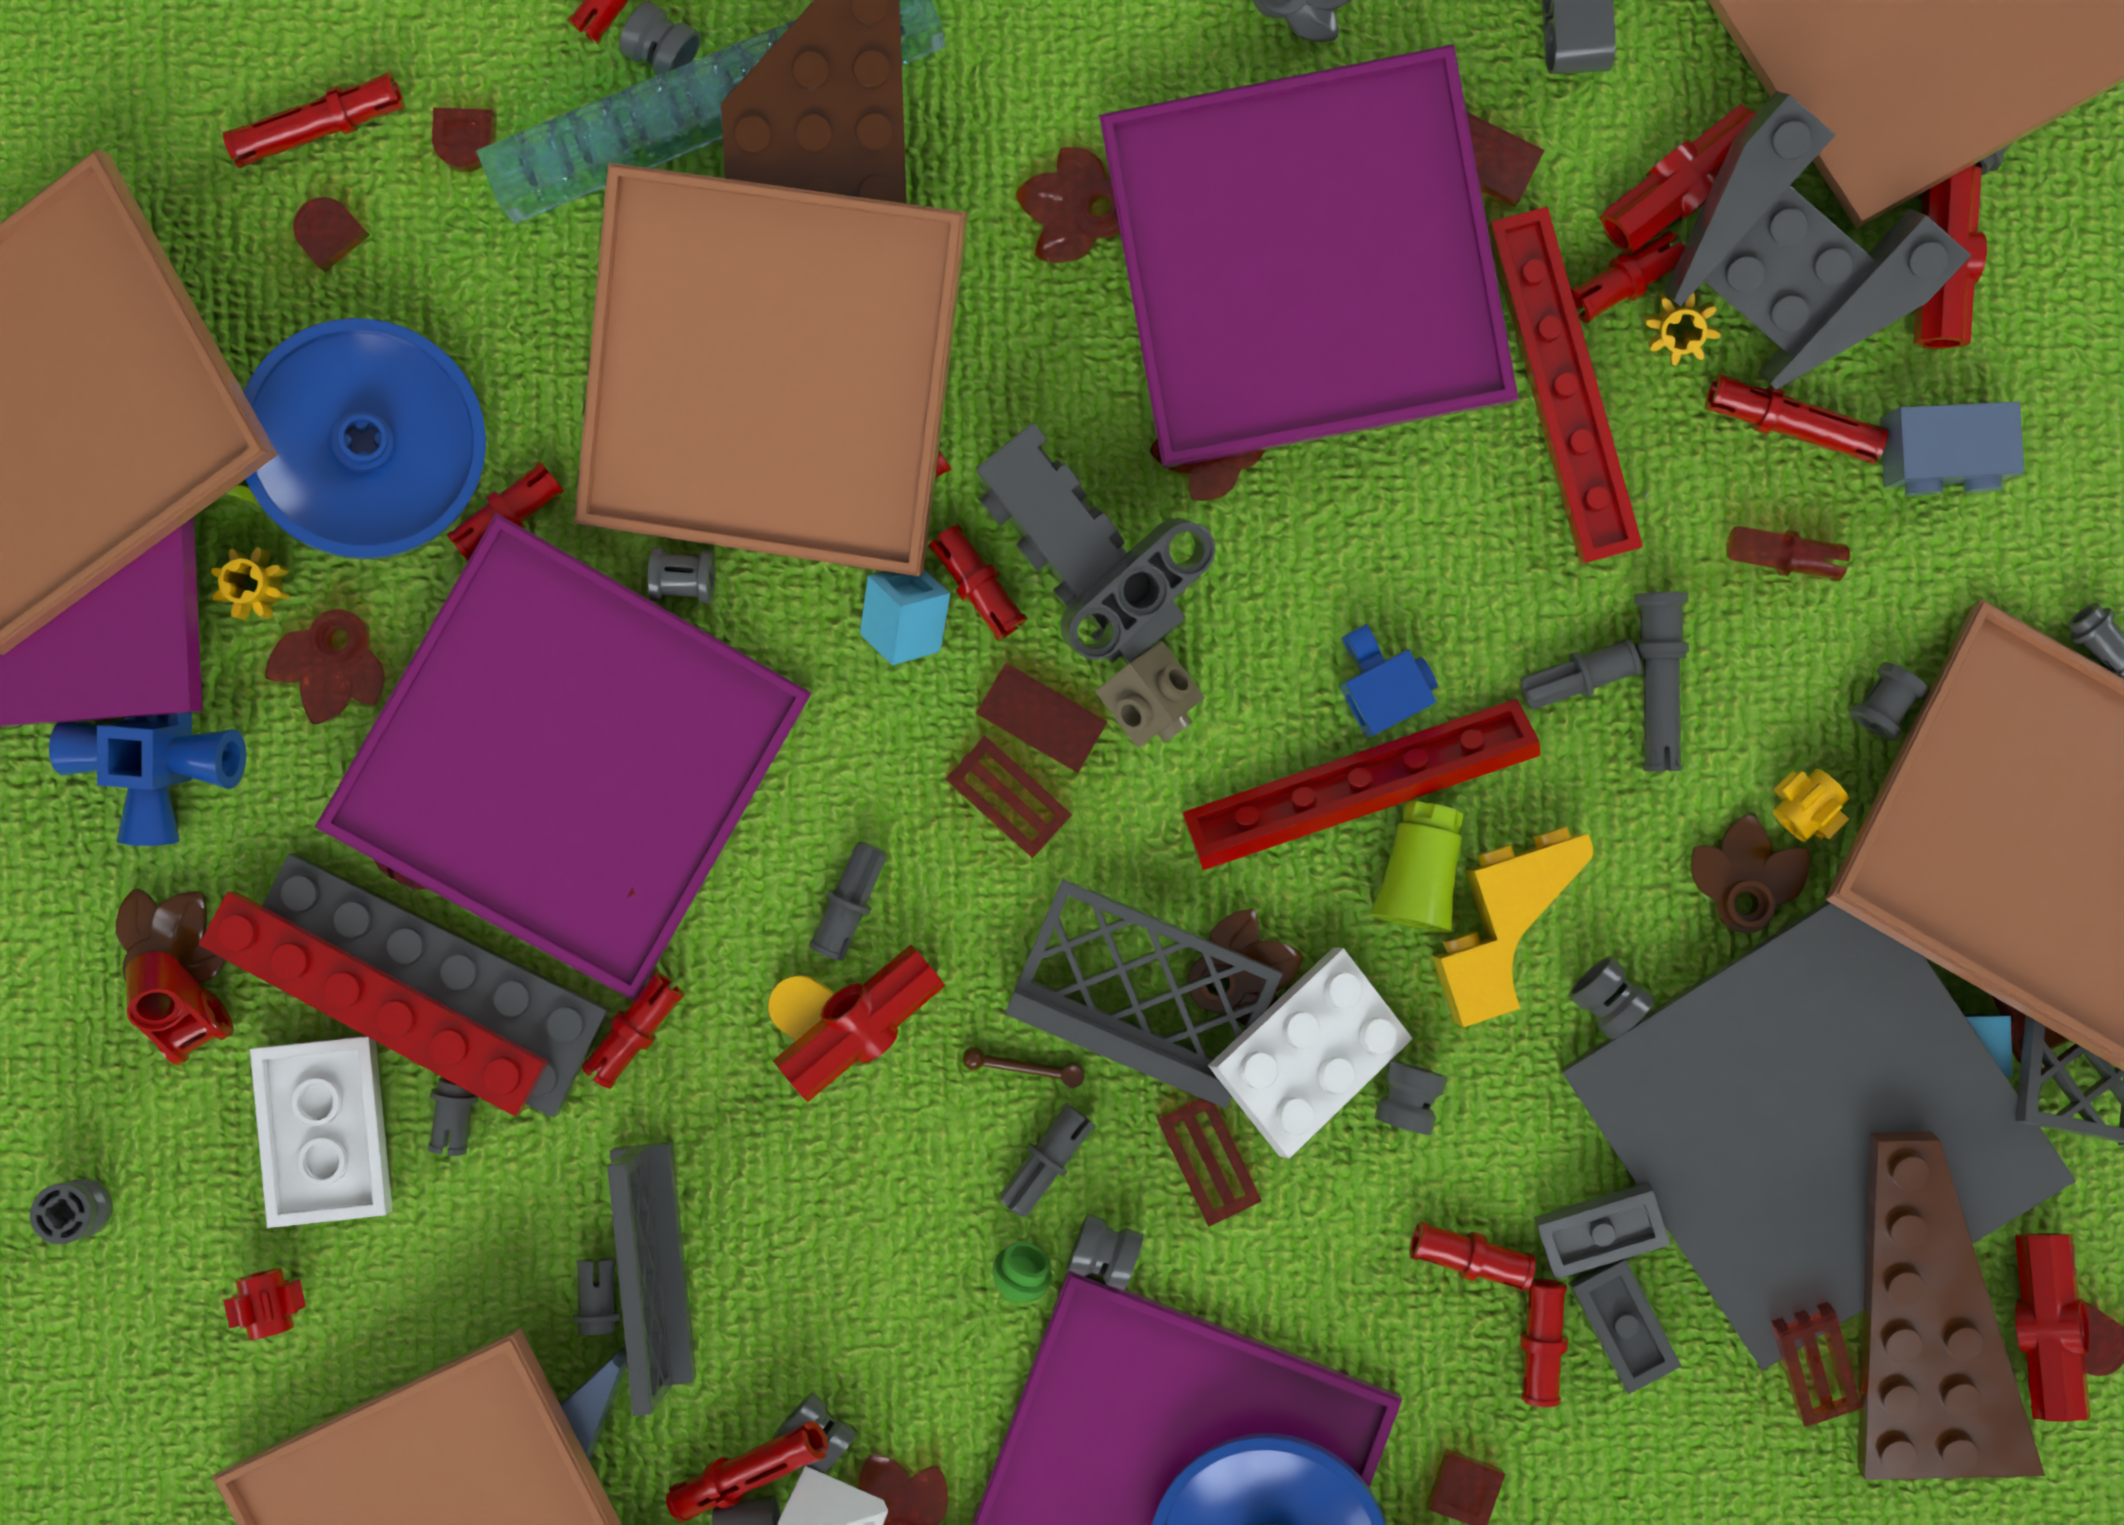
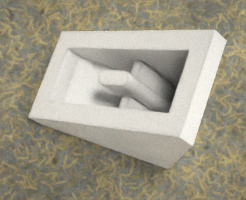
M805 1466L777 1525H883L888 1508L884 1500Z

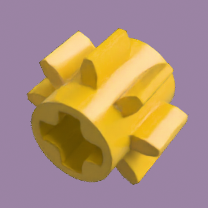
M1693 292L1682 306H1679L1675 301H1671L1666 294H1660L1663 308L1659 315L1650 314L1644 317L1647 326L1659 330V334L1652 337L1648 342L1650 350L1653 352L1666 346L1670 350L1671 364L1675 366L1680 361L1681 354L1693 352L1696 358L1703 360L1705 357L1701 346L1706 338L1716 339L1720 338L1721 335L1718 328L1706 324L1705 321L1716 312L1717 309L1714 303L1707 302L1698 308L1694 304L1695 293ZM1683 314H1689L1693 325L1696 327L1695 330L1687 329L1683 332L1682 338L1675 339L1671 327L1668 326L1669 323L1677 324L1681 321Z
M256 547L251 554L250 560H248L242 551L233 548L229 549L231 561L226 563L222 569H211V573L218 577L220 589L212 595V599L222 603L234 602L231 609V617L246 620L250 615L252 607L259 617L273 618L270 606L274 605L279 599H290V595L282 590L283 584L281 580L282 577H285L290 572L289 569L281 565L267 566L270 560V551ZM247 576L258 580V586L254 592L243 587Z
M1815 769L1809 776L1802 770L1798 773L1792 771L1773 789V792L1783 800L1773 810L1774 816L1786 830L1803 842H1806L1813 834L1820 840L1824 837L1830 840L1850 820L1840 811L1843 805L1849 801L1848 794L1836 780L1820 769Z

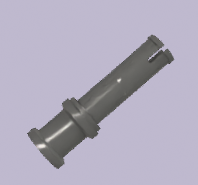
M1688 592L1634 594V603L1640 606L1641 641L1635 644V648L1639 658L1644 659L1645 765H1643V771H1683L1681 765L1680 658H1686V652H1689V643L1683 641L1682 608L1683 604L1689 602Z

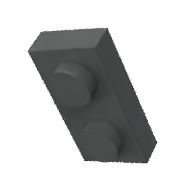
M1649 1182L1534 1217L1555 1280L1671 1245L1654 1190Z
M1625 1259L1599 1266L1568 1283L1618 1380L1628 1394L1682 1367Z

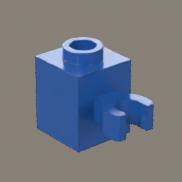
M1367 624L1341 638L1361 674L1338 687L1365 738L1374 736L1437 702L1431 691L1436 689L1438 685L1429 665L1423 657L1420 656L1414 660L1408 649L1385 661Z

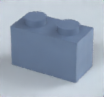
M2020 401L1900 407L1880 417V426L1886 427L1889 433L1886 447L1882 453L1884 487L1905 486L1906 496L1939 494L1943 492V484L1964 483L1965 493L1998 491L2002 489V481L2024 473Z

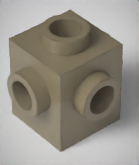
M1163 641L1129 663L1095 691L1137 748L1157 734L1166 743L1193 722L1186 712L1205 698L1192 681L1189 673L1179 664Z

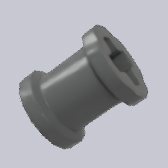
M653 547L648 564V594L650 600L661 601L664 595L698 597L701 603L711 604L714 596L716 576L714 552L703 550L700 556L666 554L663 548Z
M1882 662L1877 669L1880 677L1861 704H1853L1849 714L1867 730L1880 737L1894 741L1901 733L1898 725L1915 700L1924 699L1929 690L1927 685L1911 672L1895 664Z

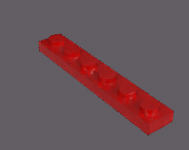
M1548 206L1491 221L1487 226L1491 246L1580 564L1583 565L1638 550L1643 547Z
M1516 698L1184 811L1182 814L1200 865L1204 871L1541 756L1540 741Z
M236 891L226 893L198 944L515 1117L521 1114L549 1062L547 1059Z

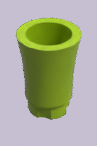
M1407 801L1405 803L1403 823L1397 824L1391 856L1370 916L1409 927L1452 933L1453 893L1457 861L1462 841L1459 831L1462 825L1463 813L1458 812L1457 809L1419 801Z

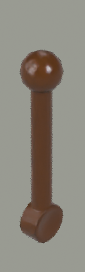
M977 1047L968 1048L962 1056L963 1065L969 1070H978L984 1066L1062 1079L1063 1083L1071 1088L1080 1086L1084 1080V1071L1076 1063H1068L1062 1068L984 1055V1052Z

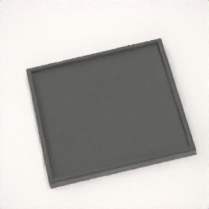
M1825 901L1646 1014L1625 1034L1613 1040L1608 1038L1561 1068L1563 1075L1637 1185L1650 1183L1654 1190L1664 1225L1762 1371L1864 1310L1870 1133L1932 1131L1940 1139L1972 1243H1975L2076 1182L2041 1128L2016 1122L2018 1094L1926 958L1828 901Z

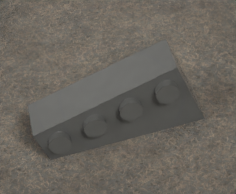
M1033 422L976 468L980 486L985 491L978 500L999 526L1009 520L1018 531L1022 539L1015 544L1016 547L1037 572L1044 566L1049 569L1060 583L1053 589V592L1067 609L1073 601L1125 556L1127 552L1122 548V545L1125 544L1123 538L1105 513L1101 512L1096 506L1091 509L1086 504L1084 499L1087 498V495L1079 485L1080 481L1066 463L1062 464L1059 460L1052 462L1042 450V443L1047 439ZM1144 572L1131 575L1125 582L1123 592L1127 603H1139L1148 595L1150 582ZM1173 601L1170 602L1122 647L1108 656L1107 659L1113 663L1121 657L1125 664L1128 665L1183 623L1185 616ZM1098 613L1087 616L1097 628L1090 635L1094 643L1102 637L1105 630V621L1102 615Z

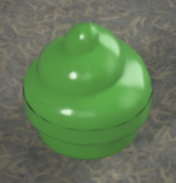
M1015 1242L1009 1245L1007 1249H1004L997 1255L992 1268L996 1288L1003 1298L1011 1303H1028L1040 1299L1046 1293L1052 1280L1051 1262L1048 1255L1040 1247L1029 1242Z

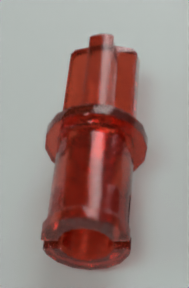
M1745 526L1733 527L1726 541V556L1730 560L1774 568L1779 576H1789L1792 572L1828 578L1831 581L1838 582L1844 577L1847 567L1825 563L1824 559L1832 558L1847 562L1850 559L1848 545L1800 537L1797 530L1789 529L1782 534Z

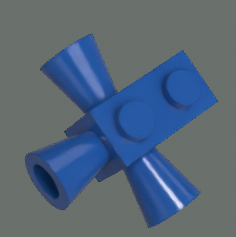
M192 713L128 717L122 721L101 725L87 721L57 723L50 737L49 756L54 770L60 775L97 771V785L128 788L116 842L135 846H157L180 841L168 786L191 781L193 778L226 789L234 788L240 782L245 770L246 745L241 733L235 729L192 735Z

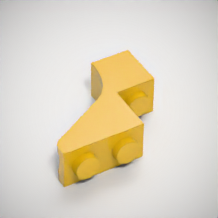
M1568 826L1552 829L1533 836L1536 847L1515 854L1511 844L1478 854L1477 858L1480 865L1465 870L1487 937L1480 939L1478 931L1464 933L1443 941L1446 951L1431 955L1454 1023L1467 1027L1521 1009L1516 996L1512 973L1513 958L1517 944L1532 923L1591 860L1593 845L1589 833L1570 835Z

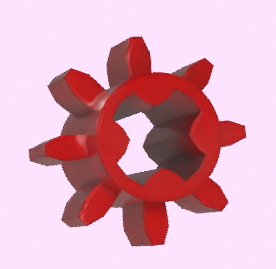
M282 1268L260 1271L236 1279L238 1293L232 1295V1298L223 1300L229 1329L238 1326L246 1328L248 1340L273 1336L294 1328L292 1314L298 1313L299 1309L306 1307L300 1279L290 1282L289 1280L284 1281Z

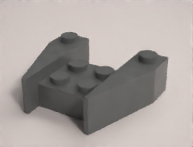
M1779 91L1773 94L1734 138L1664 291L1679 306H1682L1704 281L1774 341L1780 349L1758 373L1775 389L1784 386L1926 304L1971 257L1968 251L1927 215L1909 209L1869 253L1865 252L1790 186L1833 139L1835 134L1790 94Z

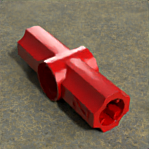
M1740 104L1692 143L1688 139L1675 148L1646 173L1647 178L1611 204L1599 219L1603 224L1604 233L1614 246L1630 256L1675 220L1680 218L1683 221L1704 205L1734 138L1757 112L1749 110Z
M1974 165L1923 192L1922 214L1927 215L1968 251L1971 257L1926 304L1915 309L1913 344L1920 345L1922 348H1962L1971 343L1974 285L1979 281L1983 273L1987 257L1986 236L1982 231H1978L1982 168Z
M910 944L863 985L854 983L837 991L822 1008L821 1020L777 1056L773 1062L796 1091L809 1102L856 1061L867 1063L884 1054L896 1040L898 1026L945 987V984L920 953Z
M2073 1234L2015 1235L2021 1298H2018L2016 1301L2015 1328L2019 1348L2027 1356L2032 1418L2056 1422L2087 1421L2091 1418L2085 1354H2088L2090 1349V1323L2084 1299L2079 1298Z

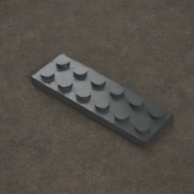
M297 853L288 854L263 904L267 909L547 1059L549 1062L526 1104L553 1118L559 1115L582 1069L581 1065L587 1059L611 1010Z

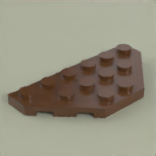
M814 0L721 103L725 179L907 204L900 0Z

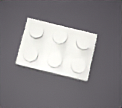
M1332 948L1220 1053L1208 1067L1278 1156L1290 1159L1413 1038L1345 949Z
M367 1036L262 1046L250 1049L267 1228L384 1216L393 1212L376 1041Z

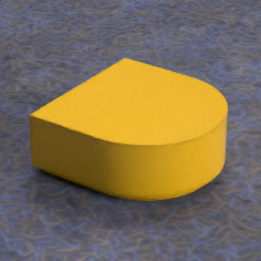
M794 975L778 983L771 992L768 1002L770 1017L781 1031L794 1040H798L821 1020L822 1008L835 992L810 976Z

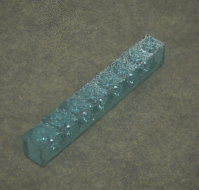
M900 0L902 65L944 48L942 23L933 1ZM797 19L476 150L498 206L516 224L606 187L608 162L652 168L723 139L722 101Z

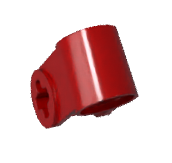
M159 951L146 952L136 956L129 962L125 970L127 1017L132 1025L141 1030L172 1064L179 1066L190 1058L191 1051L215 1037L224 1040L233 1034V1023L223 1003L214 993L206 990L175 957Z

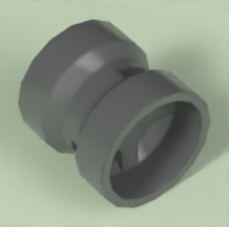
M644 1L634 10L626 22L619 40V51L634 62L646 61L652 65L655 75L669 84H674L682 78L692 64L700 46L701 34L686 23H673L668 20L664 9L651 1Z
M1613 956L1605 957L1591 967L1573 985L1568 994L1580 1009L1590 1010L1597 1017V1026L1611 1040L1620 1037L1634 1027L1646 1015L1654 1003L1652 996L1642 986L1632 985L1625 978V969Z
M1391 1060L1385 1077L1389 1083L1388 1091L1390 1094L1379 1100L1374 1118L1402 1129L1432 1135L1436 1116L1430 1107L1431 1104H1434L1437 1097L1443 1095L1448 1077L1414 1065Z
M89 1178L74 1179L54 1184L43 1189L35 1197L30 1209V1222L35 1233L44 1241L52 1244H67L100 1232L108 1224L112 1215V1199L108 1190L100 1182ZM60 1213H63L64 1218L68 1220L67 1222L61 1217Z
M1087 1213L1076 1238L1067 1271L1083 1277L1091 1273L1102 1275L1107 1286L1124 1291L1134 1270L1141 1249L1143 1234L1128 1228L1119 1232L1113 1231V1229L1107 1227L1104 1219Z
M812 1392L785 1419L772 1436V1439L791 1432L806 1422H816L825 1432L829 1448L828 1451L824 1452L827 1455L824 1459L807 1465V1467L824 1474L848 1448L855 1438L856 1432L844 1420H833L826 1413V1404Z

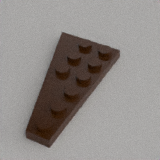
M1932 1131L1870 1133L1858 1470L1865 1480L2045 1476L1940 1139Z

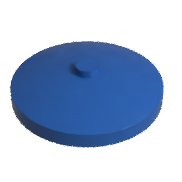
M363 318L338 319L319 323L290 336L275 347L259 364L247 383L244 394L277 451L278 456L247 477L246 481L255 499L270 519L290 536L311 548L334 556L351 559H380L401 555L420 548L446 531L462 514L474 495L480 480L486 449L484 420L478 399L466 376L456 363L442 349L412 330L385 321Z
M1254 1433L1233 1437L1217 1443L1193 1458L1169 1485L1158 1506L1152 1525H1387L1380 1505L1370 1488L1336 1454L1318 1444L1292 1435Z

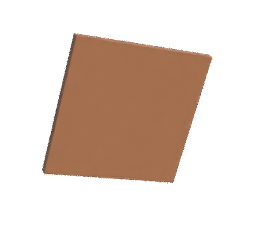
M1708 0L1770 97L1776 91L1790 94L1835 134L1833 139L1814 158L1813 163L1856 229L2124 82V0Z
M95 149L0 223V655H4L278 456L277 451L110 154Z
M608 162L574 523L906 575H923L968 212Z
M1980 599L1971 606L1825 900L2123 1071L2124 678L1985 600Z
M521 1327L226 1466L212 1476L237 1525H622Z

